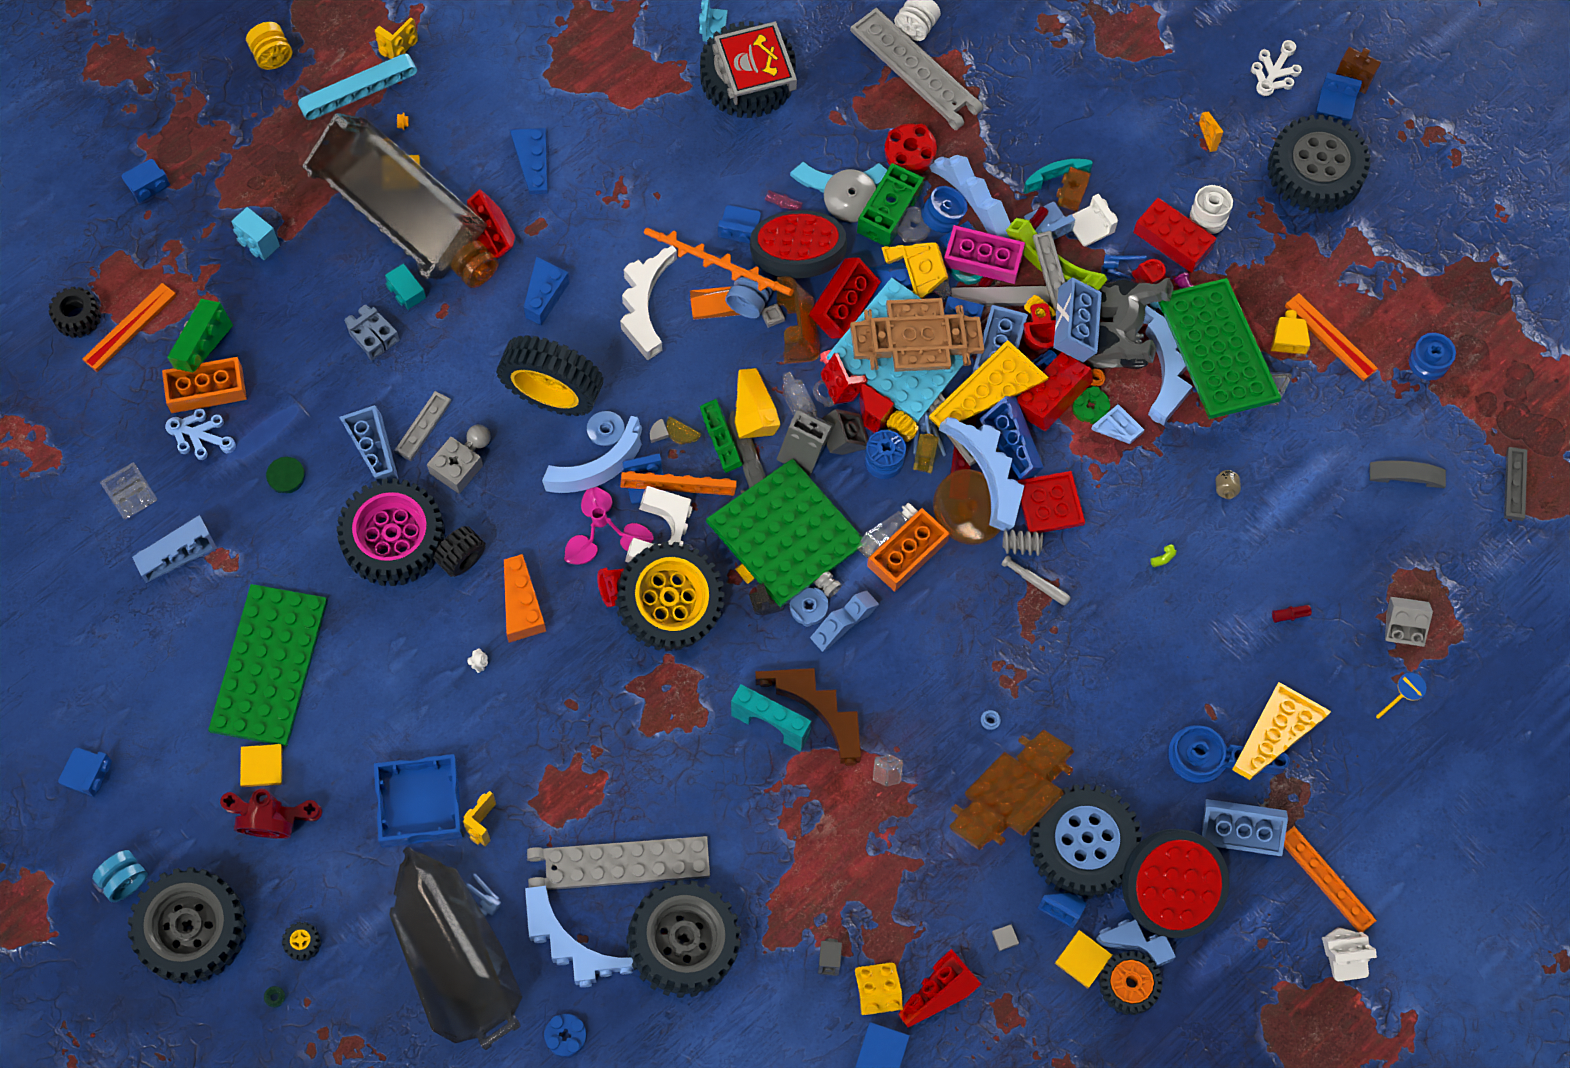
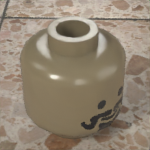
M1224 470L1216 476V492L1220 497L1232 499L1240 493V477L1237 473L1231 470Z

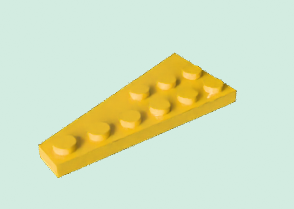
M1007 340L929 415V419L938 427L946 418H955L962 422L995 406L1005 396H1016L1047 381L1049 377Z
M1278 682L1232 770L1251 780L1329 716L1331 711Z

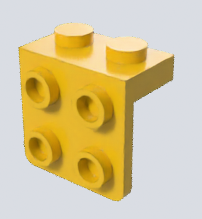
M409 18L393 35L381 26L375 29L378 50L381 55L390 59L405 54L418 40L415 20L413 18Z
M491 791L487 794H482L473 810L469 809L463 817L466 831L471 835L469 838L477 845L481 843L486 846L490 842L487 829L479 823L496 805Z
M894 963L863 966L855 969L862 1015L903 1010L902 991Z

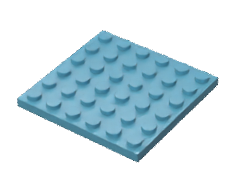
M891 278L866 309L872 310V318L887 317V300L922 298ZM864 311L855 322L865 320ZM850 328L826 358L830 360L834 353H838L847 374L850 376L865 375L868 381L865 385L872 386L876 389L877 393L890 398L896 409L908 414L916 423L920 421L963 367V357L961 355H950V369L895 372L892 356L891 358L877 359L879 369L875 370L874 368V370H871L870 360L854 359Z

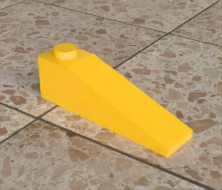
M757 368L741 369L738 371L735 416L738 437L742 439L773 436L780 426L774 403Z

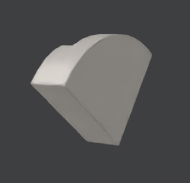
M663 419L658 420L650 430L651 443L669 437Z

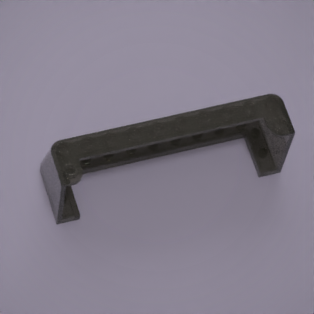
M335 113L302 166L311 178H321L329 182V186L339 191L344 200L351 202L355 210L367 216L366 219L376 224L380 232L392 238L391 241L395 245L401 246L406 255L413 257L416 260V264L419 265V274L425 279H443L487 227V224L371 122L362 117Z

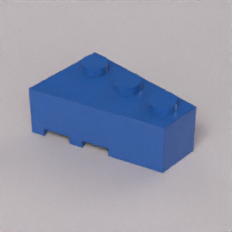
M536 257L524 304L525 318L539 325L543 324L570 283L568 272Z

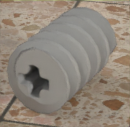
M1004 529L1002 547L1005 548L1006 554L1009 553L1010 549H1013V553L1016 555L1018 549H1020L1022 555H1024L1026 550H1028L1030 556L1034 550L1037 556L1040 555L1043 532L1040 537L1037 532H1034L1031 537L1029 531H1026L1025 536H1023L1022 531H1019L1016 536L1014 530H1011L1008 535L1007 530Z

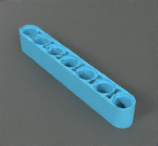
M402 54L301 98L298 101V105L307 120H313L416 74L417 68L409 54Z

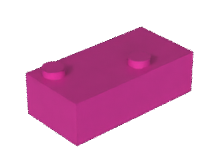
M954 225L944 257V265L947 268L1015 284L1024 253L1025 242Z

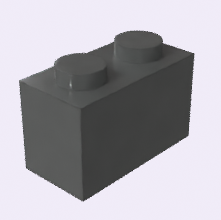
M828 938L825 941H821L818 974L839 975L842 943L838 942L837 939Z

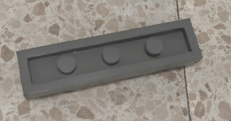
M1508 447L1506 450L1505 519L1519 521L1525 519L1526 449Z

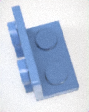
M1055 202L1043 206L1048 209V215L1036 228L1037 234L1051 231L1053 240L1073 230L1075 218L1072 214L1065 217ZM1038 209L1025 215L1024 219L1030 220Z

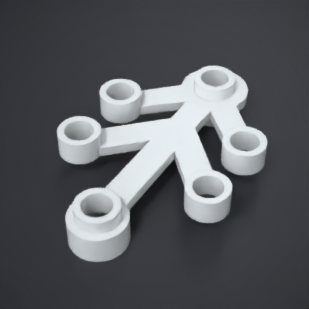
M1287 40L1283 42L1281 47L1282 53L1274 66L1270 59V52L1266 49L1260 51L1259 60L1264 62L1269 75L1266 79L1262 72V64L1259 62L1253 63L1251 72L1256 74L1259 82L1256 89L1259 94L1269 96L1273 93L1274 89H1292L1294 80L1290 77L1285 78L1283 81H1273L1278 77L1287 75L1298 77L1302 68L1299 65L1281 69L1287 57L1295 52L1296 44L1293 41Z

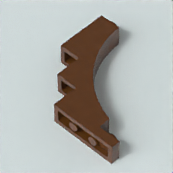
M814 668L755 671L756 685L770 687L772 684H775L777 695L791 698L805 705L824 722L836 743L840 764L853 766L860 763L857 711H837L836 690L816 691Z

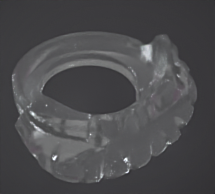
M819 380L813 386L815 398L823 403L824 407L834 406L835 404L831 397L820 395L818 387L820 384H825V382Z

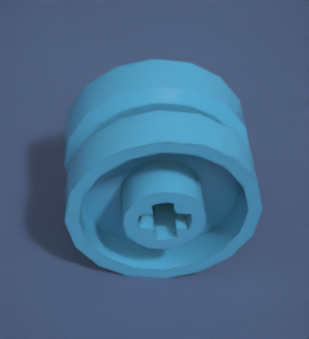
M124 850L111 856L93 874L92 879L100 889L104 888L103 893L110 902H118L128 897L147 879L148 873L140 864H136L137 859L129 850Z

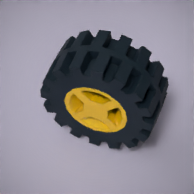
M297 922L295 925L291 924L289 929L286 928V933L282 936V945L289 957L298 961L310 960V957L316 956L315 953L320 950L321 937L313 925L307 922Z

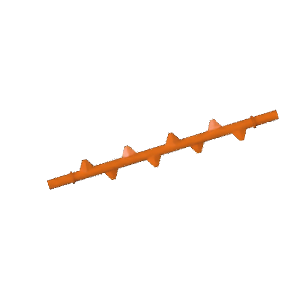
M645 228L644 230L645 235L657 239L658 242H664L678 248V257L680 258L686 253H690L703 259V267L705 268L715 264L732 271V280L734 281L744 276L758 282L759 291L769 287L773 291H779L788 296L793 295V289L779 284L778 281L774 282L760 276L759 267L746 270L732 264L731 255L728 253L720 259L704 252V244L702 243L692 247L678 241L676 231H672L666 236L664 233H659L650 228Z

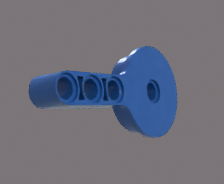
M1198 725L1188 726L1178 731L1172 738L1168 747V759L1175 773L1184 780L1198 784L1208 783L1219 777L1225 769L1234 767L1237 761L1235 754L1240 755L1244 746L1230 745L1227 747L1221 736L1213 729ZM1195 749H1201L1204 755H1198ZM1283 752L1275 759L1280 760L1283 766H1277L1275 761H1273L1260 772L1269 774L1283 773L1290 762L1288 755Z

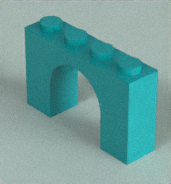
M740 684L731 700V716L748 725L753 717L770 723L783 734V743L801 752L810 736L811 720Z

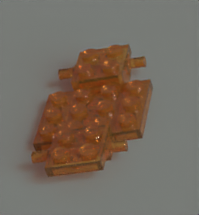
M1044 729L1032 740L1022 735L1018 742L1024 745L1025 748L1017 756L1018 760L1004 752L965 792V796L972 803L964 810L957 804H954V807L952 806L951 811L957 814L958 817L949 825L951 831L978 850L991 840H994L999 845H1003L1006 839L1001 834L1008 827L1024 836L1064 794L1062 789L1051 782L1062 771L1068 775L1073 772V767L1066 764L1067 759L1074 753L1072 747Z

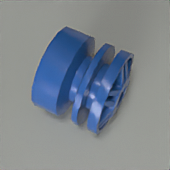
M891 430L875 432L869 438L866 445L865 466L868 472L880 479H890L897 476L904 466L906 444L903 438Z

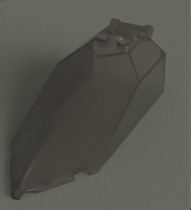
M406 847L403 850L405 859L400 864L394 895L397 896L395 906L391 907L389 915L433 1032L453 1043L478 1038L482 1048L488 1050L495 1041L510 1031H515L521 1027L518 1019L515 1017V1012L522 999L516 979L503 947L458 871L443 865V863L427 855L416 852L410 847ZM507 1019V1024L487 1037V1032Z

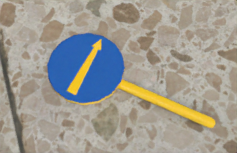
M1415 673L1402 675L1397 684L1400 695L1385 707L1376 718L1379 719L1403 697L1411 701L1421 699L1427 689L1423 678Z

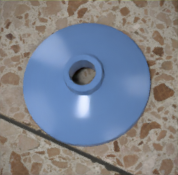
M601 411L594 414L587 424L589 438L600 446H610L617 443L625 430L621 417L611 411ZM607 429L609 432L603 433V430Z

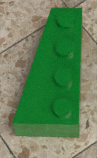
M200 299L167 357L174 369L194 373L232 328L233 324L220 302Z

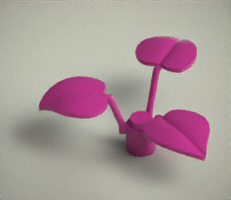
M596 486L586 490L581 502L582 512L587 517H591L593 522L591 524L590 539L588 540L583 535L572 537L566 545L564 560L575 565L590 562L598 551L597 546L592 543L595 527L601 528L607 523L620 536H623L620 544L626 551H628L633 538L652 543L654 538L646 527L637 523L627 524L624 528V533L621 532L606 515L613 504L610 494Z

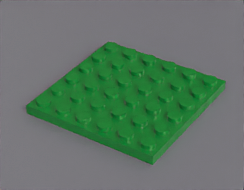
M794 459L785 463L706 519L707 524L779 607L785 605L815 583L823 573L830 572L867 543Z

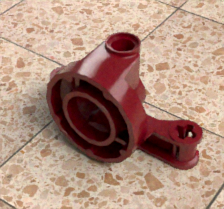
M266 789L256 790L249 803H245L232 792L223 794L220 799V804L226 811L232 814H241V816H237L235 819L234 831L256 837L291 838L294 820L317 821L322 816V808L313 800H307L295 807H284L282 802L273 797ZM267 795V797L264 798L263 801H260L259 798L261 796ZM232 799H233V800L235 801V804L232 803V804L229 806V805H228V802H232ZM313 807L315 811H312L310 815L308 813V810H311Z

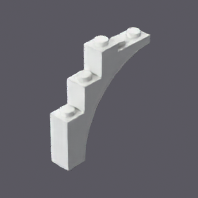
M673 245L669 248H664L657 256L649 258L644 264L637 260L634 263L628 264L624 269V278L632 288H628L622 295L623 304L630 313L626 314L620 321L621 329L647 360L663 351L662 341L655 333L649 319L648 305L657 279L669 265L677 260V250Z

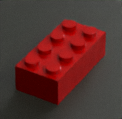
M1157 198L1138 219L1133 233L1191 273L1210 253L1217 239L1160 198Z
M859 257L845 258L810 311L809 316L831 339L842 338L849 330L851 322L857 320L881 281Z
M1063 352L1043 371L1049 377L1047 381L1022 392L1017 397L1024 418L1045 432L1093 382L1091 368Z

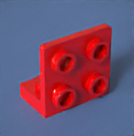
M838 353L832 355L821 371V378L825 382L828 394L834 404L854 401L860 393L861 385L868 382L865 375H852L848 377Z

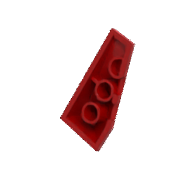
M952 949L933 966L934 972L928 979L925 978L922 981L923 987L917 994H913L903 1010L899 1012L898 1015L907 1027L967 998L981 985V982Z

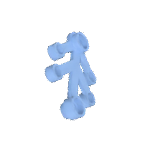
M203 409L195 410L194 415L184 419L173 417L166 422L165 428L169 434L175 435L178 442L177 448L182 454H187L190 451V446L184 440L182 433L190 435L195 447V455L199 460L206 459L208 455L200 439L219 445L224 453H231L236 448V444L231 437L221 438L205 432L223 425L224 421L220 415H214L211 421L193 428L187 425L196 421L202 422L206 419V413ZM203 413V416L197 417L198 414ZM220 419L219 423H214L215 420ZM227 441L230 442L228 445H223ZM186 445V449L182 450L181 447ZM203 451V455H198L199 452Z

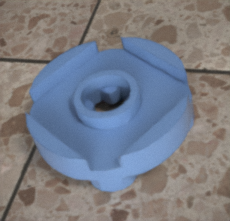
M815 587L814 589L806 588L790 601L792 617L806 627L821 622L828 612V599L826 595ZM805 603H813V609H805Z

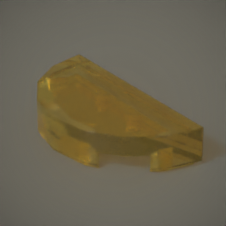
M670 416L668 417L667 432L669 437L676 443L696 442L701 437V433Z

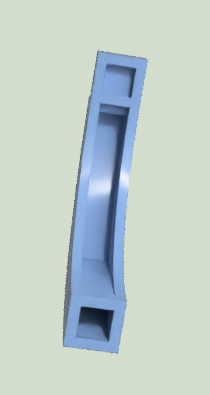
M630 417L618 443L597 460L574 467L549 465L542 480L545 490L554 493L583 491L599 486L622 472V462L634 459L642 445L640 440L642 426L639 423L638 417Z

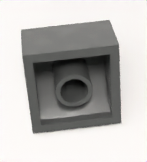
M835 409L821 418L835 425L827 440V447L830 453L844 455L866 449L868 437L860 414Z

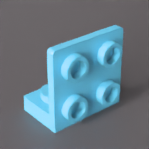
M702 0L699 34H702L703 41L707 42L709 37L713 38V33L718 31L721 34V28L726 27L727 10L711 9L710 0Z

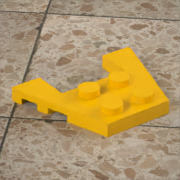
M936 242L913 244L910 246L882 247L887 264L904 258L913 286L912 292L922 299L948 278L942 255Z

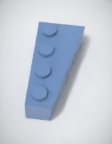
M374 405L339 417L378 483L382 485V479H387L388 483H391L393 478L399 480L382 415L377 407Z
M199 515L151 546L139 551L132 558L142 578L147 583L217 549Z

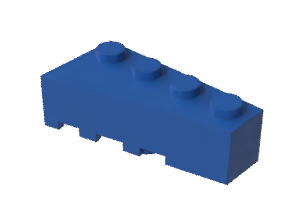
M1005 396L979 420L982 425H990L996 430L1001 431L997 447L1007 457L1012 458L1011 467L1019 479L1032 478L1044 467L1016 396Z

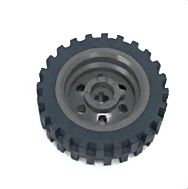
M187 867V871L176 868L173 869V874L167 875L165 872L160 874L161 879L156 883L152 880L148 882L147 885L150 888L145 893L142 891L138 893L137 896L140 898L138 904L133 903L131 906V910L134 912L133 917H128V924L131 926V931H128V938L132 940V950L138 955L140 962L161 978L169 979L181 984V981L195 984V980L198 979L202 981L209 980V975L213 973L219 975L222 973L221 968L225 964L230 966L233 962L231 957L234 953L239 954L241 950L239 947L240 941H245L246 934L243 932V928L247 927V920L243 915L245 913L244 907L232 888L216 874L212 875L205 869L197 871L194 867ZM199 904L203 905L201 911H197V905ZM181 905L182 909L176 912L175 907ZM212 922L213 927L206 929L205 926ZM166 923H170L169 930H164ZM188 925L193 926L191 931L186 929ZM197 939L202 942L200 947H195ZM180 941V946L174 948L173 944Z
M677 880L675 885H670V882L663 884L662 888L651 890L649 896H645L638 908H636L628 927L629 932L626 943L629 944L627 953L628 957H632L633 969H638L641 973L639 978L643 982L646 979L651 982L650 988L656 990L658 987L664 990V995L669 996L670 992L677 993L679 998H683L685 994H690L691 997H694L701 991L706 993L711 990L712 986L718 985L736 960L737 951L741 943L739 940L741 929L740 926L737 927L736 925L738 920L737 914L731 913L732 905L729 901L724 903L721 900L722 894L719 891L716 894L709 891L711 886L705 884L702 888L697 886V881L691 880L690 884H684L683 880ZM682 916L684 921L678 922L676 917ZM697 923L702 925L703 928L701 930L696 926ZM662 928L667 932L666 935L660 933ZM681 938L685 939L684 944L679 943ZM705 944L706 949L701 950L699 945ZM671 950V954L665 955L663 951ZM684 956L690 960L689 963L683 961Z

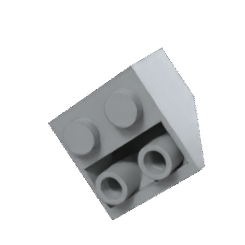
M1390 597L1386 613L1385 641L1425 646L1433 614L1430 603Z

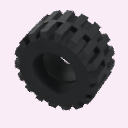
M75 286L71 287V289L64 288L63 292H57V296L51 299L53 303H49L50 310H48L50 318L58 331L63 333L64 336L68 337L70 335L71 338L76 336L81 338L83 334H91L90 331L96 329L95 325H99L101 310L95 298L88 290H84L82 287L76 289ZM83 308L82 312L77 316L67 317L71 310Z
M469 526L461 527L453 531L441 542L434 554V561L450 577H456L469 570L479 560L485 550L486 543Z

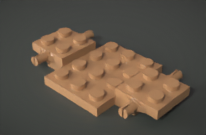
M942 298L887 300V317L872 318V310L866 309L864 310L865 320L851 322L850 330L854 359L870 360L871 370H874V368L878 370L877 359L891 358L893 356L894 371L899 372L950 369V355H961L963 357V365L969 366L971 365V354L984 353L980 317L965 316L962 305L955 307L956 314L944 315Z

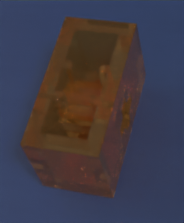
M1070 167L1069 172L1064 173L1061 182L1064 183L1063 188L1059 187L1056 198H1059L1057 205L1078 212L1091 173Z

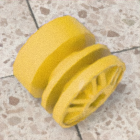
M275 22L258 24L246 36V42L258 66L262 69L270 70L281 67L292 56V49L287 39H285L280 25Z

